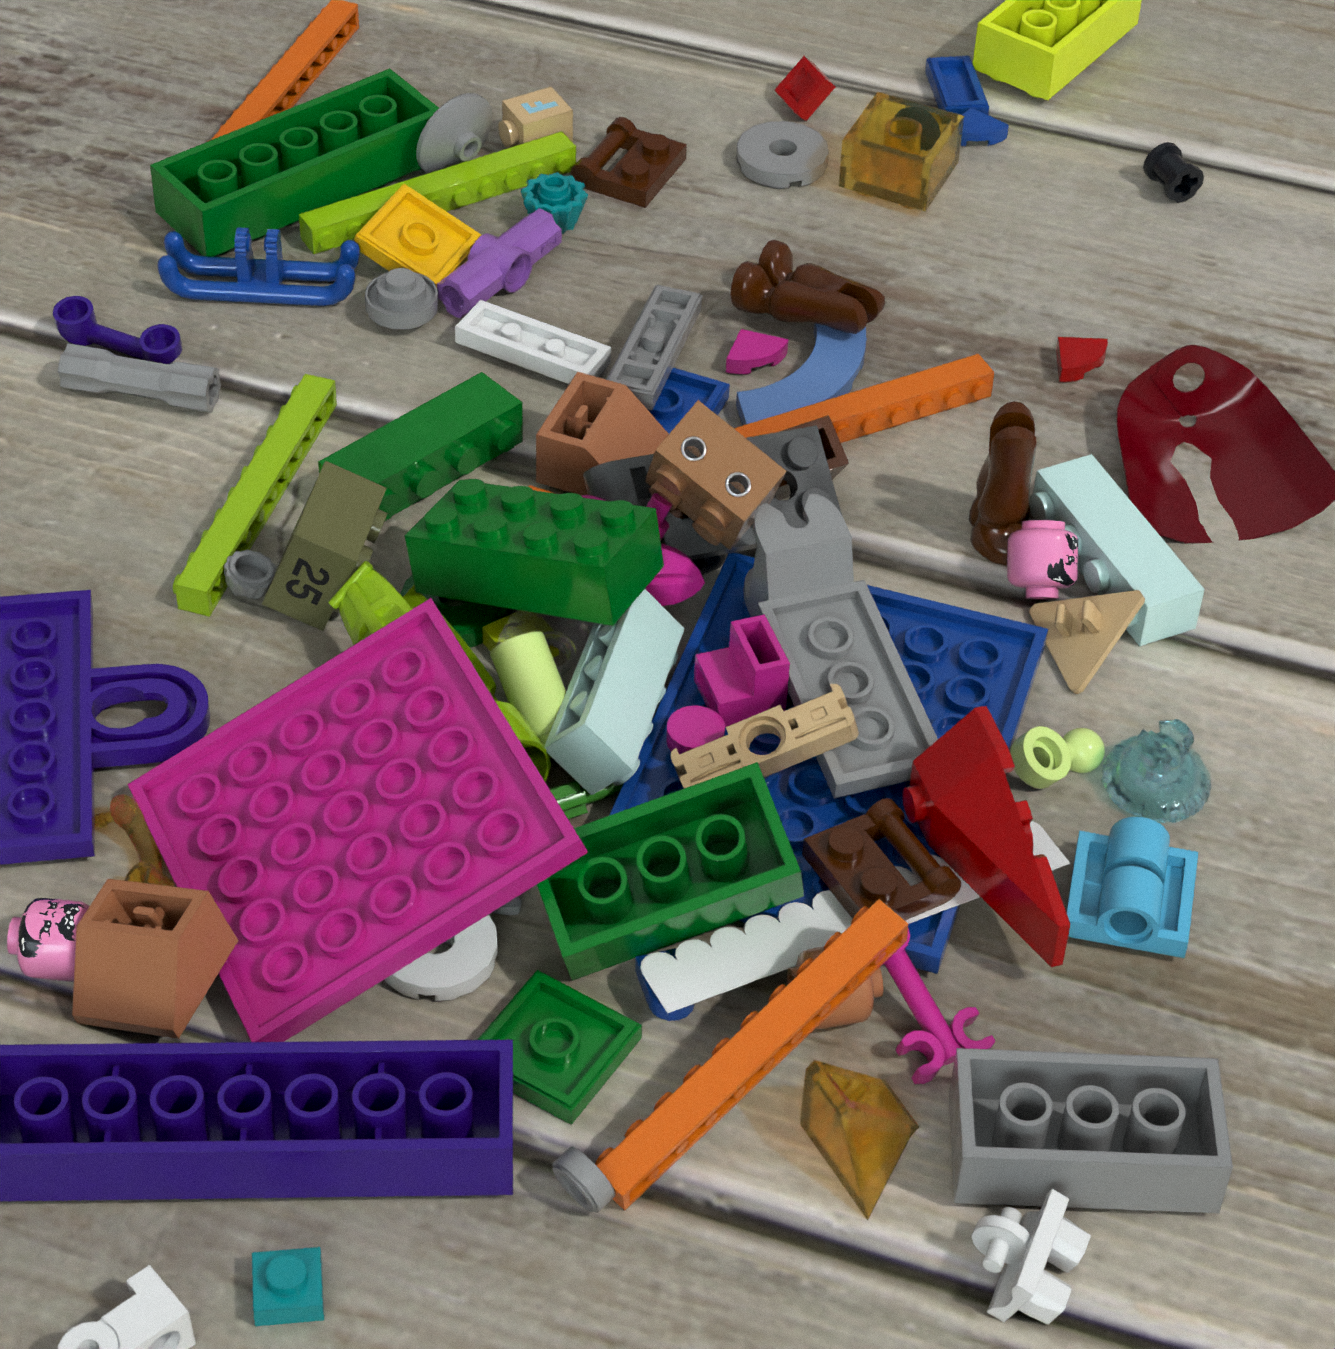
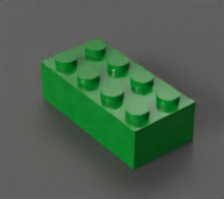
M479 479L459 480L404 535L416 593L611 626L615 625L664 567L656 508L632 505V503L624 500L610 502L583 498L576 493L555 494L535 491L527 486L508 487L487 484Z
M758 762L574 828L588 853L537 884L572 981L804 897L801 870Z

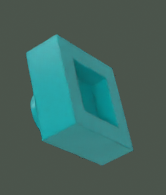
M321 1247L252 1252L255 1327L324 1321Z

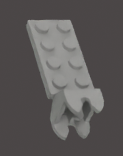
M818 494L808 495L803 512L807 525L802 528L790 526L783 513L768 503L760 505L755 513L753 525L754 537L757 543L754 566L745 577L743 589L745 604L750 616L754 617L765 614L790 662L788 693L794 707L832 692L830 684H838L842 688L848 707L851 708L859 731V735L855 740L816 756L833 798L910 781L913 760L937 741L938 738L865 580L854 582L852 536L843 516L831 501Z

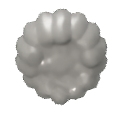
M250 550L234 552L233 556L227 557V562L224 564L226 583L235 596L241 595L250 599H259L265 595L276 572V566L271 563L269 557L262 555L260 552Z

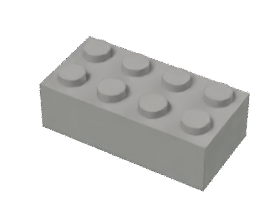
M956 1049L949 1090L954 1203L1042 1206L1046 1194L1051 1189H1054L1069 1198L1067 1205L1069 1208L1197 1213L1220 1212L1233 1165L1218 1058Z

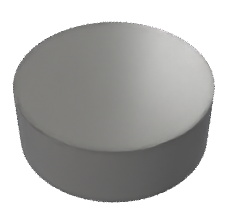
M569 1147L553 1162L552 1169L560 1184L586 1210L598 1213L616 1196L614 1188L602 1171L577 1148Z

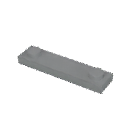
M655 285L606 380L626 385L647 410H653L701 311L703 295Z

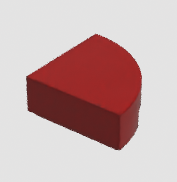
M1058 337L1056 356L1059 382L1078 381L1084 378V373L1101 367L1105 361L1108 339Z

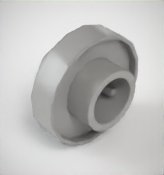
M396 268L374 278L368 284L365 292L366 312L369 318L378 325L390 329L420 327L431 321L437 313L438 289L435 283L425 275L406 268Z

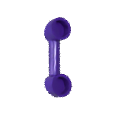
M69 296L63 298L53 308V317L57 330L66 341L72 344L82 346L96 344L141 360L171 364L182 352L180 334L171 325L158 324L151 326L143 331L139 338L99 325L93 305L85 297Z

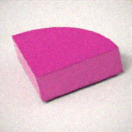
M740 329L726 358V372L732 374H751V370L754 367L769 363L773 367L779 364L788 353L789 339Z

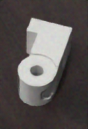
M148 1265L126 1280L130 1294L129 1299L102 1316L97 1322H84L72 1327L63 1335L58 1349H189L196 1342L189 1311L153 1268Z

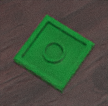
M536 970L477 1040L513 1039V1093L572 1125L642 1039V1025L547 974Z

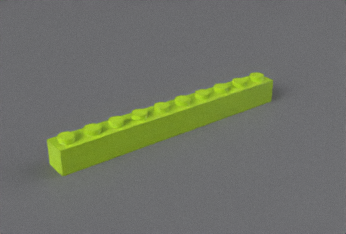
M561 131L299 214L301 240L313 254L339 247L346 240L354 241L356 234L403 184H406L448 212L527 186V180L537 179L540 173L546 175L555 172L561 175L569 173L576 164V146Z
M305 374L300 383L293 387L291 397L286 405L281 406L274 425L268 427L266 438L261 445L255 448L253 459L248 466H244L242 469L240 480L235 487L230 488L227 501L222 508L217 509L214 522L209 530L206 529L203 532L196 551L190 553L183 572L175 577L173 593L176 594L178 609L211 616L228 587L224 574V564L227 562V557L233 556L236 551L242 552L251 549L337 406L335 380Z

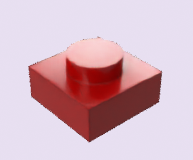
M803 56L774 91L795 114L807 121L836 86L812 61Z

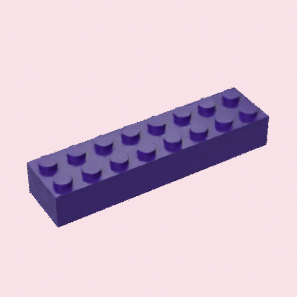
M513 1039L0 1045V1201L513 1195Z

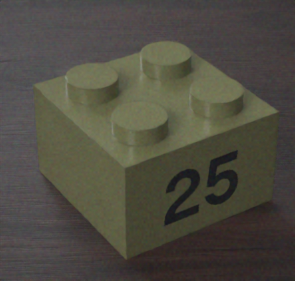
M325 461L294 527L262 605L324 631L332 612L335 611L340 614L339 609H334L328 603L329 600L364 561L369 562L373 550L364 545L366 540L375 543L387 517V512L378 509L386 487Z

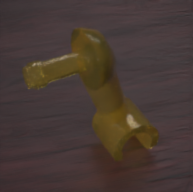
M126 794L114 796L110 802V811L100 812L95 815L94 819L95 826L99 828L115 822L126 832L137 851L139 863L130 869L124 881L174 886L173 881L162 873V855L137 802Z

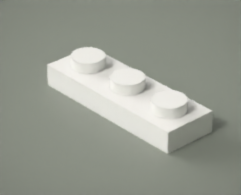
M480 300L455 326V343L570 384L577 372L599 377L611 363L610 346Z

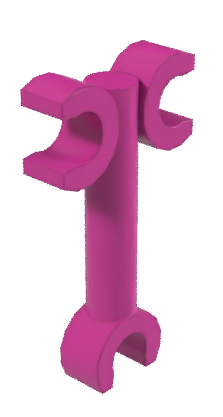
M908 928L907 942L882 965L886 966L922 1029L907 1033L895 1050L898 1056L913 1050L925 1055L928 1064L917 1068L911 1077L914 1084H925L937 1075L942 1066L954 1062L957 1048L991 1049L996 1041L992 1035L978 1041L971 1040L965 1035L963 1028L973 1024L980 1014L976 1007H966L960 1010L950 1024H947L905 951L910 940Z

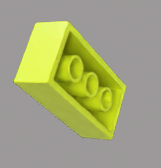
M1006 0L978 22L973 66L976 71L988 75L995 81L1005 82L1026 91L1033 97L1043 98L1048 101L1138 24L1142 0Z

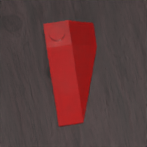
M987 706L977 707L913 760L910 786L903 789L904 809L911 823H918L927 844L1050 967L1063 965L1071 924L1047 857L1044 854L1033 855L1034 843L1030 826L1033 816L1027 800L1015 802L1005 773L1012 772L1015 768L1009 748Z

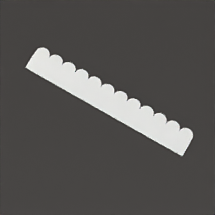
M1031 821L1030 826L1034 843L1033 855L1044 854L1048 859L1051 870L1070 864L1038 823ZM932 855L940 866H948L961 880L960 891L947 903L905 921L910 924L980 898V896L942 858ZM895 866L910 886L922 882L913 870L911 872L906 868ZM830 890L821 891L813 898V909L804 903H788L779 911V921L769 915L753 916L745 923V933L733 927L720 928L712 934L710 938L711 946L701 940H687L677 947L676 959L672 955L663 952L651 953L641 961L640 969L668 1014L796 966L798 956L802 951L824 947L832 935L837 932L842 934L852 925V917Z

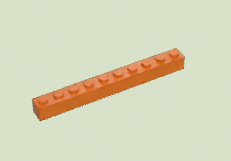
M331 0L326 7H323L320 14L314 21L309 23L307 29L301 36L297 37L295 43L272 66L270 72L259 81L251 94L246 96L245 101L238 109L234 110L226 123L220 126L219 131L211 140L292 108L359 29L358 4L343 0Z
M975 354L734 429L747 438L776 433L829 415L838 438L843 443L991 397L994 371L979 354Z
M880 899L870 908L867 906L861 908L853 917L852 925L842 934L837 932L832 935L826 942L824 951L815 960L813 958L807 959L798 969L797 977L787 986L782 984L777 987L770 995L769 1003L759 1013L757 1011L751 1012L741 1023V1030L731 1039L726 1037L721 1040L713 1049L712 1057L702 1066L698 1064L691 1068L685 1075L683 1084L673 1094L671 1092L665 1093L655 1104L654 1112L644 1121L639 1119L634 1122L626 1131L625 1139L615 1149L609 1147L603 1151L597 1158L595 1165L602 1171L614 1188L616 1196L613 1200L624 1211L632 1205L907 942L908 923Z

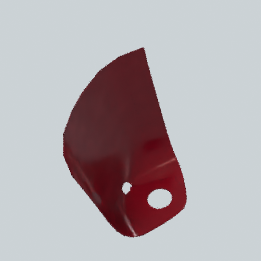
M1186 345L1137 376L1128 384L1120 398L1117 407V431L1129 499L1160 536L1184 543H1214L1199 521L1197 504L1185 478L1171 463L1176 446L1184 442L1194 445L1212 459L1210 479L1218 501L1233 520L1239 540L1255 539L1292 529L1323 512L1335 500V470L1268 387L1250 369L1226 355L1204 346ZM1187 363L1199 364L1204 370V379L1200 386L1188 392L1178 390L1173 383L1176 371ZM1194 415L1196 416V423L1194 426L1184 427L1179 422V418L1181 416Z

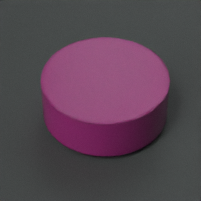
M693 705L680 708L669 717L667 722V746L671 752L677 748L679 755L725 736V722L716 711L704 706Z

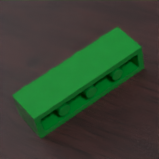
M480 372L318 461L319 473L324 462L328 461L386 487L378 508L388 513L386 521L393 515L421 499L429 497L437 490L471 473L479 466L523 442V402L486 374Z

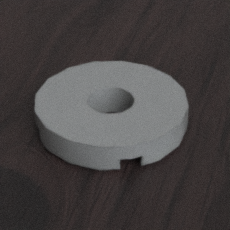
M788 121L762 123L742 133L737 142L736 159L737 163L741 164L742 173L760 185L782 189L790 188V182L801 181V186H805L823 176L828 166L829 150L827 141L819 132L802 124Z

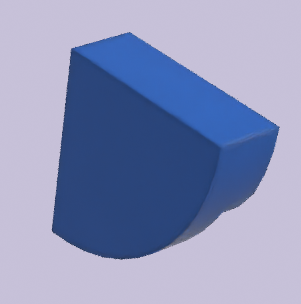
M971 107L945 127L944 141L966 147L967 141L988 140L987 146H990L1007 138L1009 125Z

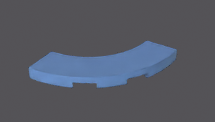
M814 323L815 346L809 358L799 369L773 384L753 390L737 392L736 408L742 426L848 394L852 389L853 381L864 364L867 340L866 327L859 333L852 334Z

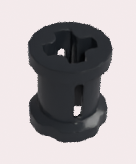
M1166 142L1155 147L1147 155L1143 170L1152 181H1159L1165 187V195L1170 200L1177 203L1185 202L1192 198L1202 186L1204 180L1203 171L1197 166L1188 164L1182 158V151L1174 143Z

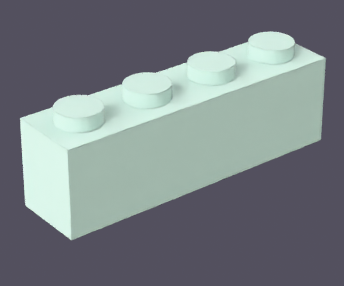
M1090 454L1037 470L1033 494L1029 500L1031 514L1034 520L1065 522V530L1071 531L1077 536L1079 542L1078 570L1084 576L1089 589L1098 595L1138 590L1145 597L1144 604L1126 629L1139 647L1196 629L1205 589L1096 458Z
M646 589L643 590L614 626L599 623L593 624L544 746L547 750L546 752L591 795L612 783L616 786L625 783L637 771L640 765L638 756L642 745L653 729L651 720L656 706L666 693L664 684L669 670L676 663L679 656L676 651L685 628Z

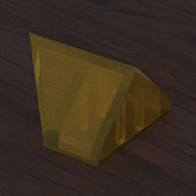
M816 1060L806 1068L800 1125L868 1220L910 1137L919 1128V1125L886 1080Z

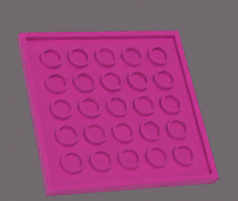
M432 598L127 784L176 886L209 891L238 939L219 975L251 1042H285L588 853Z

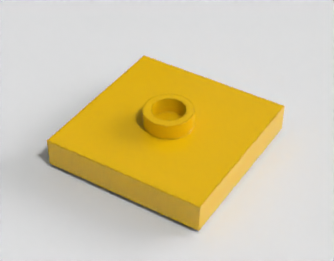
M403 184L356 234L354 241L358 243L362 254L388 271L396 268H406L425 275L437 287V283L468 260L470 250L481 234L406 184Z

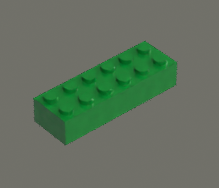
M389 68L151 164L155 212L203 256L214 257L235 248L234 240L237 227L249 228L251 240L266 236L267 229H280L299 221V214L355 197L376 187H381L404 175L421 170L416 158L417 143L426 123L439 107Z

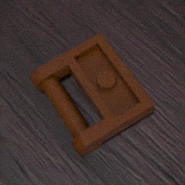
M618 117L607 127V136L588 157L578 160L571 168L570 174L573 175L575 181L585 184L584 189L646 208L686 160L687 144L668 139L661 134H652L636 129L634 123L629 119ZM620 148L628 150L611 172L602 170Z
M889 798L881 799L873 804L866 814L806 837L803 840L802 856L852 919L864 906L870 908L880 899L903 920H907L947 903L957 895L961 888V880L948 866H940L903 822V811ZM885 837L922 882L910 886L874 841Z

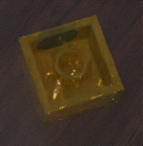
M877 92L842 140L838 186L856 191L863 196H873L900 204L904 208L918 209L926 212L959 162L964 116Z

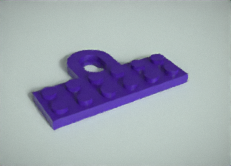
M91 590L0 597V865L94 857V768L166 761L204 738L209 728L210 709L208 694L202 682L192 673L166 664L93 668V602ZM156 700L164 701L167 704V709L162 714L151 718H144L135 725L125 728H109L96 721V717L102 710L119 703Z

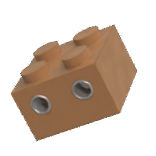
M698 400L655 450L645 482L651 486L649 488L651 495L658 493L673 504L670 510L674 511L678 508L694 521L692 523L694 530L703 539L716 546L722 543L731 550L754 523L758 507L764 503H771L787 471Z

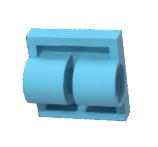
M1128 817L1119 820L1112 826L1109 836L1079 831L1066 909L1071 924L1068 937L1185 958L1189 942L1199 852L1169 847L1170 836L1168 831L1160 823L1145 817Z

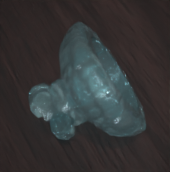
M1179 719L1159 721V733H1154L1152 730L1146 732L1143 729L1140 734L1122 740L1111 749L1105 758L1101 781L1110 799L1120 809L1127 811L1135 817H1145L1160 823H1166L1167 821L1176 823L1195 815L1203 809L1205 802L1208 801L1212 787L1211 776L1200 754L1192 748L1194 743L1192 730Z

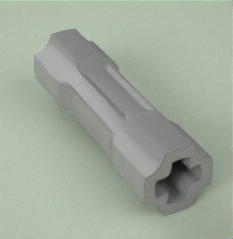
M67 343L65 351L61 354L58 367L60 387L96 394L118 392L163 400L173 407L212 413L220 394L219 369L184 362L163 364L121 357L106 349Z

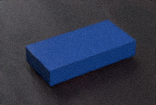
M970 56L926 59L925 73L944 123L953 122L971 107L988 115L989 105Z

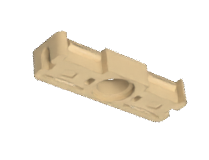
M833 683L830 684L832 692L783 711L781 705L756 714L727 726L728 735L680 755L677 748L673 749L670 756L683 789L756 762L759 764L763 777H767L855 740L859 735L854 714L847 705L842 688L838 684ZM770 733L781 739L779 746L770 754L756 755L749 750L750 743L761 734Z

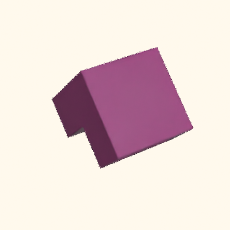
M765 614L731 621L728 648L696 654L694 681L706 706L716 711L723 718L726 728L778 705H781L783 711H786L790 662Z

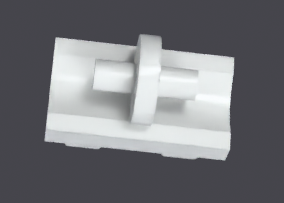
M1051 1189L1046 1194L1042 1208L1039 1211L1027 1212L1022 1217L1017 1209L1005 1207L1000 1216H984L978 1220L972 1234V1240L976 1248L985 1255L982 1265L986 1270L993 1273H999L1002 1270L987 1313L1005 1322L1019 1310L1032 1318L1049 1324L1063 1312L1072 1290L1071 1285L1045 1271L1046 1262L1048 1261L1066 1273L1070 1272L1085 1254L1091 1237L1090 1234L1063 1217L1069 1198Z

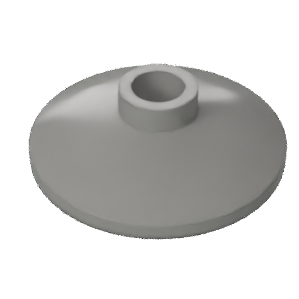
M476 93L461 94L447 101L431 116L423 128L417 143L416 158L422 170L428 174L472 160L478 154L489 135L493 119L492 108L485 98Z

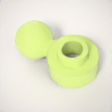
M1037 726L1013 742L1010 754L1015 765L1014 771L1018 777L1031 787L1044 789L1064 778L1069 770L1077 773H1088L1095 770L1103 761L1105 747L1101 737L1088 728L1073 729L1062 738L1057 732L1048 727Z

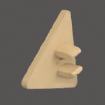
M1134 590L1037 603L1030 608L1029 613L1035 625L1048 629L1046 645L1069 689L1073 693L1079 694L1084 691L1144 604L1145 597L1140 591Z

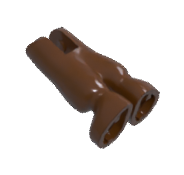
M774 239L764 246L758 264L749 261L741 263L735 272L731 284L732 304L738 310L752 314L766 313L782 322L816 323L852 334L862 331L867 323L872 322L885 306V297L878 290L837 275L821 266L805 263L798 266L793 272V255L789 246L784 242Z
M1015 401L1000 407L994 416L990 427L989 454L979 472L976 481L977 496L971 505L969 522L973 525L970 537L972 546L986 559L1006 566L1008 538L1011 533L1022 529L1023 521L1029 520L1031 511L1029 505L1030 483L1037 446L1035 423L1031 411L1023 403Z

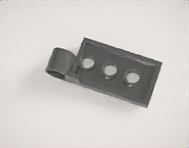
M817 425L746 438L787 471L783 479L789 485L790 498L788 500H778L773 497L769 505L782 512L790 526L802 528L807 525L803 512L809 494H818L827 498L841 513ZM689 448L685 452L690 458L699 457ZM654 454L614 460L588 469L583 474L588 495L597 496L610 502L624 500L632 503V505L646 507L652 495L649 492L651 486L645 482ZM729 483V484H728L729 486H731V487H733L734 489H736L739 494H742V493H743L740 489H738V488H737L735 485H733L732 483ZM670 512L665 517L670 527L662 538L661 544L677 548L691 560L756 549L757 547L753 531L754 523L735 546L729 550L722 543L716 546L703 539L692 526L694 521L691 518H677Z

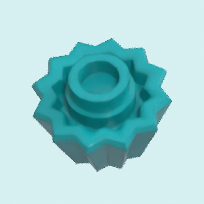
M558 172L550 175L540 173L537 179L527 180V186L520 191L527 213L532 214L540 208L552 214L555 223L562 229V234L567 230H573L588 198V194L584 191L585 184L575 181L573 175L563 176Z

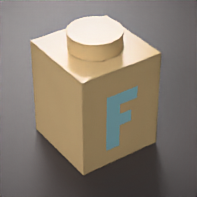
M552 87L503 100L502 121L498 125L501 141L506 148H510L562 131L573 142V110Z

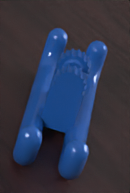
M237 227L234 240L235 258L198 256L190 253L185 248L181 234L172 231L164 237V247L167 255L162 256L157 263L161 281L171 292L183 298L209 301L327 306L345 300L354 289V270L358 266L360 248L355 241L346 240L341 245L340 257L334 262L283 260L280 229H267V235L264 239L266 259H254L249 228ZM178 268L187 273L200 276L237 277V282L192 280L182 276ZM282 280L335 281L329 286L282 284Z

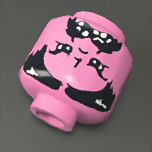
M1023 521L1022 529L1011 533L1008 538V581L1015 587L1026 588V599H1058L1059 589L1073 586L1078 579L1079 542L1077 536L1073 532L1065 530V522Z
M36 898L27 905L22 917L12 918L7 935V949L9 954L17 955L20 969L24 975L37 979L74 982L76 928L89 908L88 904L81 901Z

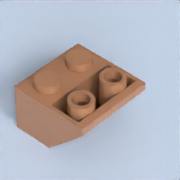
M577 372L536 434V482L571 493L588 495L583 477L584 472L606 462L654 454L657 447L669 433L626 385Z
M107 879L76 928L72 1016L76 1022L179 1039L238 942L237 937L210 892Z

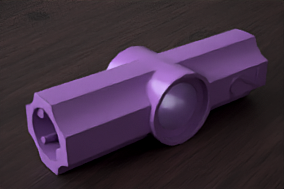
M539 208L532 214L525 216L499 237L489 233L481 235L473 244L468 255V261L437 283L438 298L443 302L448 313L461 319L480 300L487 301L501 289L513 293L520 290L530 276L532 265L562 243V229L555 223L552 214Z

